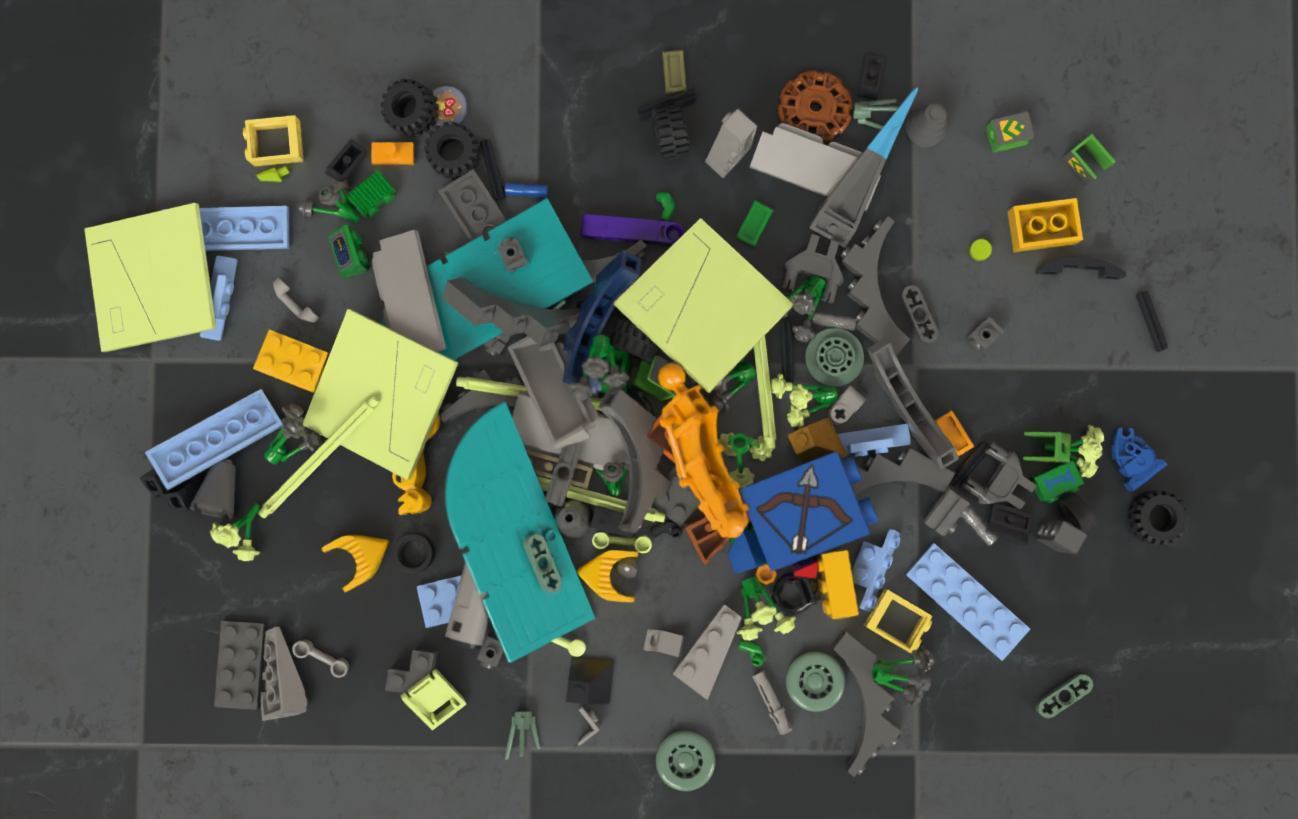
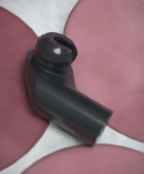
M665 520L663 523L661 522L650 528L654 537L663 533L669 534L673 538H679L682 535V528L669 520Z

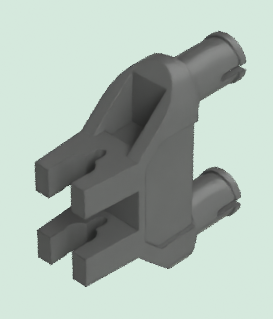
M811 234L806 250L785 263L786 273L781 288L786 290L788 282H790L788 291H794L798 274L816 275L826 282L821 300L826 302L829 296L828 303L834 304L838 287L843 285L844 282L842 273L835 260L839 242L831 240L826 255L815 252L820 236Z
M991 441L988 446L995 451L986 447L985 453L1000 461L999 466L985 486L980 485L971 477H967L964 481L969 483L971 487L962 483L961 488L976 496V500L980 504L1007 501L1021 510L1025 502L1011 493L1017 484L1030 492H1033L1037 485L1023 477L1019 459L1013 450L1006 451Z

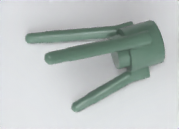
M886 99L855 102L853 119H858V124H866L881 130L883 128L882 125L866 120V118L871 117V111H896L899 107L874 105L896 103L897 100Z
M515 711V716H512L505 760L509 759L516 725L517 729H520V757L524 756L525 729H530V725L536 748H541L535 716H532V711Z

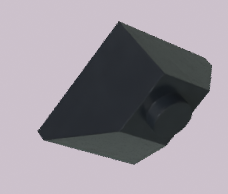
M572 656L566 702L586 705L610 704L614 661Z

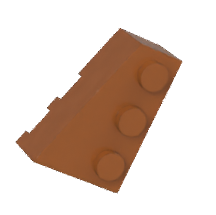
M746 511V515H747V518H748V521H749V520H750V516H749V514H748V511ZM704 513L683 524L704 565L730 539L729 537H722L718 530L714 531L710 526L712 524Z

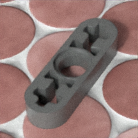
M907 286L901 292V300L920 342L924 344L932 343L938 336V330L922 293L916 286ZM908 290L911 293L915 292L916 296L913 298L915 304L919 301L921 305L910 308V305H913V301L911 298H906ZM916 309L924 311L925 317L923 320H916L914 318V311ZM927 320L929 324H926L925 327L927 331H932L933 334L930 335L931 339H929L928 337H923V333L925 332L923 326L920 328L918 327V325L923 324Z

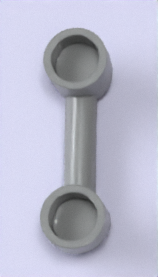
M277 277L273 281L277 297L298 318L312 323L319 319V316L307 306L302 310L286 294L290 287L281 278Z
M299 640L293 646V653L296 657L313 656L330 665L331 673L335 677L341 678L349 671V664L346 659H336L314 648L313 643L309 640Z

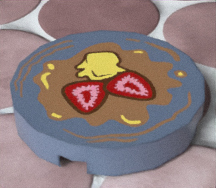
M442 86L432 91L433 95L438 99L435 103L439 104V109L436 110L439 115L438 118L434 119L435 125H439L440 128L444 126L443 123L448 122L449 125H452V122H457L459 125L467 115L468 106L465 97L454 87Z

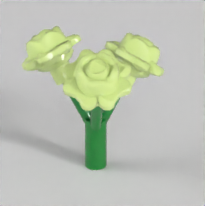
M1088 425V431L1085 436H1082L1080 440L1070 443V452H1079L1085 457L1084 461L1070 453V459L1079 467L1081 478H1091L1098 468L1095 461L1102 455L1101 442L1104 441V435L1101 428H1094L1091 425ZM1046 443L1045 452L1055 453V444ZM1083 443V446H1080L1079 448L1074 447Z
M254 503L242 519L231 525L230 523L225 526L219 525L217 522L213 523V528L210 530L211 537L216 543H221L228 548L238 546V541L241 540V537L238 535L239 529L246 523L245 540H243L241 547L233 550V553L237 554L238 560H253L254 556L260 554V552L255 551L251 546V521L261 509V506Z

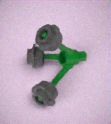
M333 179L331 181L332 185L324 186L319 192L321 203L329 206L336 204L339 207L338 210L315 207V201L309 200V197L300 202L299 213H302L304 218L307 216L313 217L315 211L344 217L347 220L350 219L353 223L360 219L354 213L355 210L351 207L345 194L350 189L347 179L343 183ZM339 194H341V197L344 202L343 204L338 201Z
M617 462L606 463L602 471L595 469L608 488V493L611 497L620 499L621 486L626 472L629 470V464L622 462L621 465Z

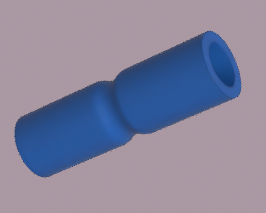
M506 182L505 195H527L530 197L547 198L548 185H526L524 183Z

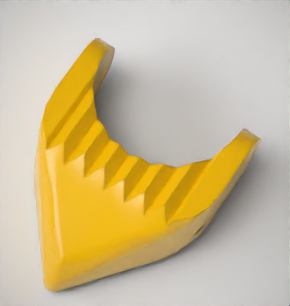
M347 535L338 538L321 549L323 553H326L335 548H342L350 552L355 558L357 571L354 579L343 587L346 593L367 582L375 575L390 541L364 535Z
M626 550L605 551L578 568L576 573L600 597L610 601L634 602V596L624 595L614 588L610 579V572L618 560L625 557H638V552Z

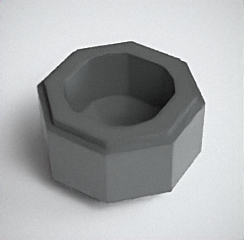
M623 558L620 559L616 571L621 577L630 579L635 577L639 566L635 560Z

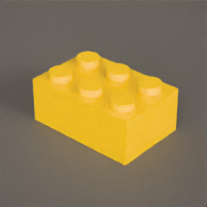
M1077 198L1014 206L1007 211L1013 252L1074 245L1083 240Z
M269 330L253 369L315 393L330 353Z
M838 549L817 554V571L821 574V579H818L820 592L824 593L825 600H822L823 612L832 619L859 615L848 550Z

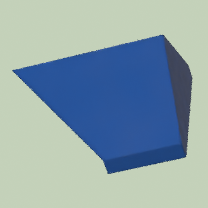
M744 529L742 534L736 537L728 553L735 574L767 563L757 535Z

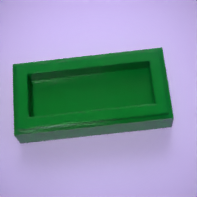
M755 200L736 239L755 247L773 209Z

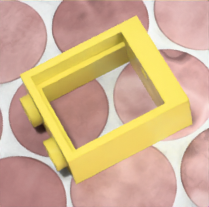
M295 115L245 120L246 127L243 128L244 139L247 140L245 157L254 167L304 162L301 122ZM288 127L290 154L259 157L257 130Z
M884 589L877 600L876 606L872 609L863 625L912 653L913 650L916 651L920 646L922 633L929 630L932 624V616L893 592ZM892 599L921 616L906 644L877 627Z

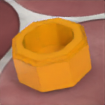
M768 563L759 566L756 571L758 581L766 585L774 582L777 575L776 570L770 571Z

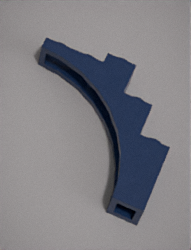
M623 250L596 275L594 293L581 304L578 323L565 335L563 351L567 353L562 382L569 385L570 383L575 384L579 382L580 377H583L584 368L582 364L588 360L593 338L601 335L610 314L615 308L614 302L639 277L640 258Z

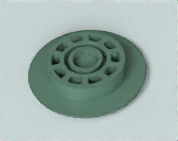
M830 328L815 335V339H811L805 355L806 365L810 374L820 383L827 386H843L852 382L861 372L864 364V351L861 343L852 333L839 328ZM819 357L823 358L822 363H820ZM823 365H826L828 370L824 369ZM842 367L845 368V371L843 372L840 371V368Z
M813 651L800 655L792 662L786 675V687L789 696L795 704L808 711L819 712L833 707L841 699L845 690L846 679L842 666L834 657L824 652ZM827 668L828 672L825 673L823 669ZM828 676H831L832 681H828ZM831 685L830 689L827 691V686ZM806 689L808 692L804 694L802 691Z
M684 730L672 733L662 741L657 750L656 768L659 776L668 786L679 791H692L702 787L711 778L715 769L716 759L711 744L705 737L693 731ZM698 759H702V764L698 763ZM672 765L675 767L674 771L671 769ZM678 771L681 772V773H683V775H682V776L678 775V774H677ZM691 772V776H686V773Z

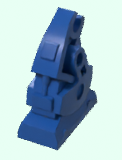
M1117 428L1111 445L1112 458L1119 464L1121 474L1127 478L1124 482L1125 488L1128 491H1134L1168 464L1162 459H1157L1154 450L1142 438L1134 436L1133 428L1127 429L1128 435L1126 437L1122 435L1123 428Z

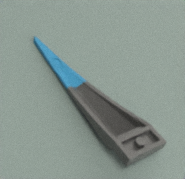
M918 87L911 91L820 205L818 212L809 224L810 229L830 240L839 242V245L844 248L847 246L857 230L884 163L918 92Z

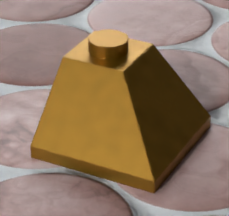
M830 417L788 435L796 455L803 465L834 452L840 453L841 458L847 456Z

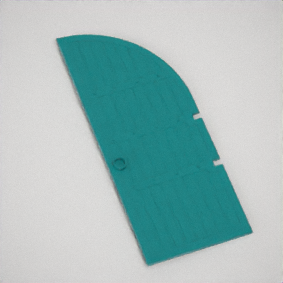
M548 198L489 230L490 239L485 241L483 235H480L445 255L448 260L446 264L443 265L441 259H438L427 265L446 349L439 353L456 360L503 333L491 322L474 326L443 300L442 297L447 280L464 277L475 286L499 298L540 309H547L593 283L591 276ZM510 237L520 242L530 262L529 265L513 273L507 270L497 249L501 246V241ZM514 249L508 251V256L514 255ZM383 316L381 324L386 326L385 317Z
M503 402L482 415L466 432L456 448L447 475L446 508L450 526L459 548L467 546L469 549L468 552L462 555L479 594L487 591L488 596L483 598L482 602L507 660L511 663L595 619V616L549 505L545 501L544 493L507 404ZM529 534H539L545 539L561 578V587L555 593L543 591L538 583L523 547L524 538ZM533 540L531 547L536 548L535 544L538 543V540ZM541 557L538 560V567L544 569L547 565V560ZM549 579L547 586L552 587L551 583L554 582V579Z

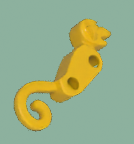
M439 412L426 441L432 438L439 429ZM424 448L411 479L406 480L401 477L402 483H399L397 474H392L394 484L405 491L404 495L398 499L399 502H404L398 510L400 515L422 513L431 506V496L422 489L426 477Z

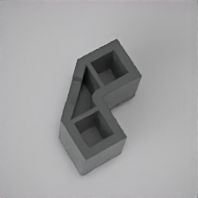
M422 648L414 649L412 651L410 668L392 666L388 669L385 691L408 693V689L428 674H432L436 667L438 651Z

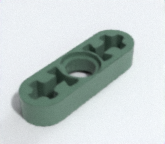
M539 534L527 535L524 538L523 547L541 589L549 593L557 592L561 587V578L545 539ZM533 540H538V543L535 544L536 548L531 547ZM541 557L547 560V565L544 569L538 567V560ZM549 579H554V582L551 583L552 587L547 586Z
M1084 674L1074 675L1040 698L1036 703V711L1045 718L1054 717L1088 694L1093 688L1092 679ZM1080 679L1083 680V681H1086V682L1084 683V686H1085L1084 689L1081 688V687H1078V688H1076V689L1073 691V690L1069 687L1070 685H1071L1072 687H1074V688L1077 687V686L1080 684V683H1079V680H1080ZM1062 690H1067L1070 694L1066 702H1062L1059 699V693ZM1056 701L1059 704V706H1057L1056 704L1051 705L1049 707L1050 712L1042 711L1044 709V703L1050 705Z

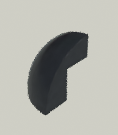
M155 469L141 476L140 480L154 497L162 496L166 499L169 507L187 511L202 485V471L169 490L166 489Z

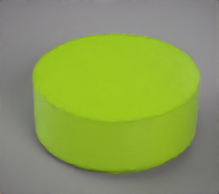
M978 239L971 244L969 252L973 259L983 261L991 255L992 247L987 240Z

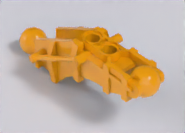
M667 363L661 367L658 373L659 383L667 390H674L677 396L662 409L664 419L660 421V424L663 428H667L669 446L671 445L677 467L676 471L678 472L677 475L680 478L679 484L681 487L690 486L695 496L701 502L698 506L701 512H704L714 531L718 530L722 537H738L748 524L746 511L749 508L746 503H742L738 491L740 485L737 481L733 482L720 454L724 447L722 444L718 445L716 420L718 409L716 406L709 407L699 392L702 389L700 385L687 390L684 385L685 372L681 366L675 363Z

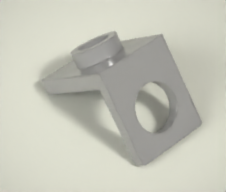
M648 629L643 650L657 651L680 657L684 636L663 630ZM654 635L653 644L650 645L651 637Z
M583 704L578 710L593 729L578 740L577 744L579 746L600 730V726L597 723L598 717L592 710L588 711Z

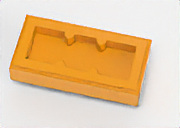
M952 410L934 420L955 446L958 456L974 447Z

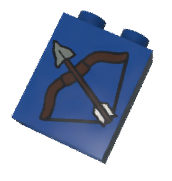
M834 452L739 490L744 504L746 503L749 508L747 511L770 571L871 534L868 525L878 522V518L869 497L858 501L852 484L862 481L853 456L842 460L840 453Z

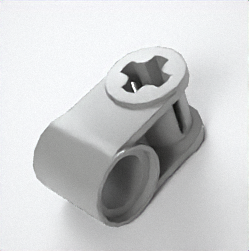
M850 385L830 408L827 417H830L834 425H840L846 422L861 407L866 398ZM840 410L842 412L841 417L836 419V412Z

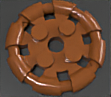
M811 70L796 75L797 78L786 83L779 96L781 101L780 105H778V114L781 123L808 132V127L816 128L814 135L820 136L823 139L822 144L834 140L836 135H841L845 131L852 117L850 116V111L853 109V103L849 90L844 88L843 82L838 77L828 72L819 73L817 70ZM815 81L823 82V86L815 85ZM800 85L806 88L802 92L797 88ZM834 89L838 92V95L835 97L830 93ZM790 100L795 101L794 106L788 105ZM818 102L821 105V110L817 112L812 111L810 104ZM837 107L842 109V113H836ZM795 117H797V120L799 122L797 125H795L792 121V119ZM829 122L834 125L830 130L827 128Z

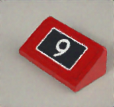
M815 555L791 564L795 576L816 577L818 561Z

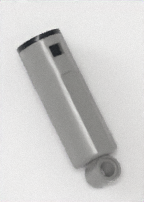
M466 562L444 640L459 646L481 650L490 619L482 599L487 597L488 594L487 591L479 594Z

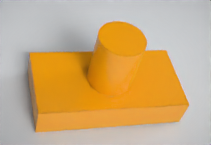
M372 142V164L415 165V144L413 142Z

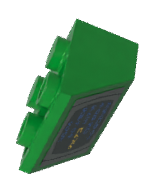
M346 224L328 236L341 277L347 279L368 272L367 265L370 263L367 254L363 253L361 249L363 240L360 233H357L355 229Z

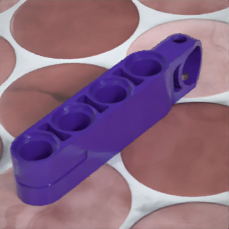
M584 214L582 215L580 234L581 237L588 239L633 243L642 240L645 244L673 245L684 235V229L676 222Z

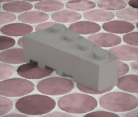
M738 109L734 113L729 112L722 120L723 125L705 161L722 178L751 149L757 128Z
M724 603L673 670V674L707 700L742 618Z

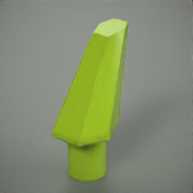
M284 166L278 170L273 168L258 173L256 176L260 181L282 182L281 178L290 172Z

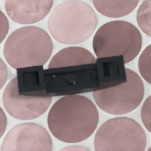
M1089 257L1062 258L1049 262L1036 270V274L1058 275L1063 272V268L1099 270L1098 279L1120 280L1126 277V272L1109 262Z

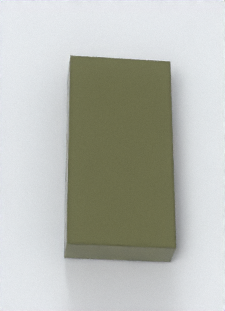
M683 50L662 52L666 94H677L686 91Z

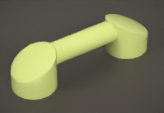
M601 530L596 532L592 539L593 545L598 549H604L608 544L635 546L639 553H647L652 546L651 539L646 535L630 538L609 535L608 532Z
M560 636L551 641L567 648L572 656H581L586 650V644L581 639L570 641Z

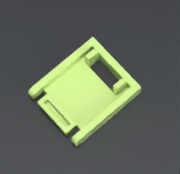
M437 669L432 671L434 677L428 674L408 689L409 696L406 693L401 695L402 700L432 730L466 705L464 697ZM450 700L451 704L437 715L434 713L436 709Z

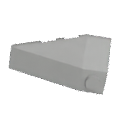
M274 627L265 631L263 658L267 661V667L265 672H262V679L266 680L265 692H261L260 698L262 721L294 716L307 711L305 689L280 627Z

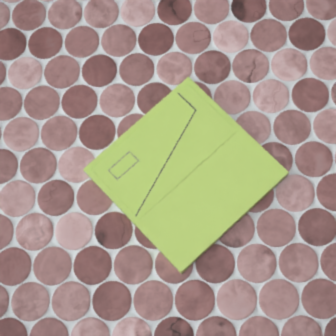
M187 204L85 228L101 352L216 329L199 204Z
M701 218L614 302V305L708 393L794 305Z
M347 309L303 425L329 438L365 400L368 401L372 396H375L380 401L375 406V410L340 445L409 480L413 475L458 362L352 309Z

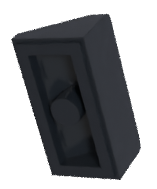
M351 139L327 166L325 174L343 183L367 155L368 151Z

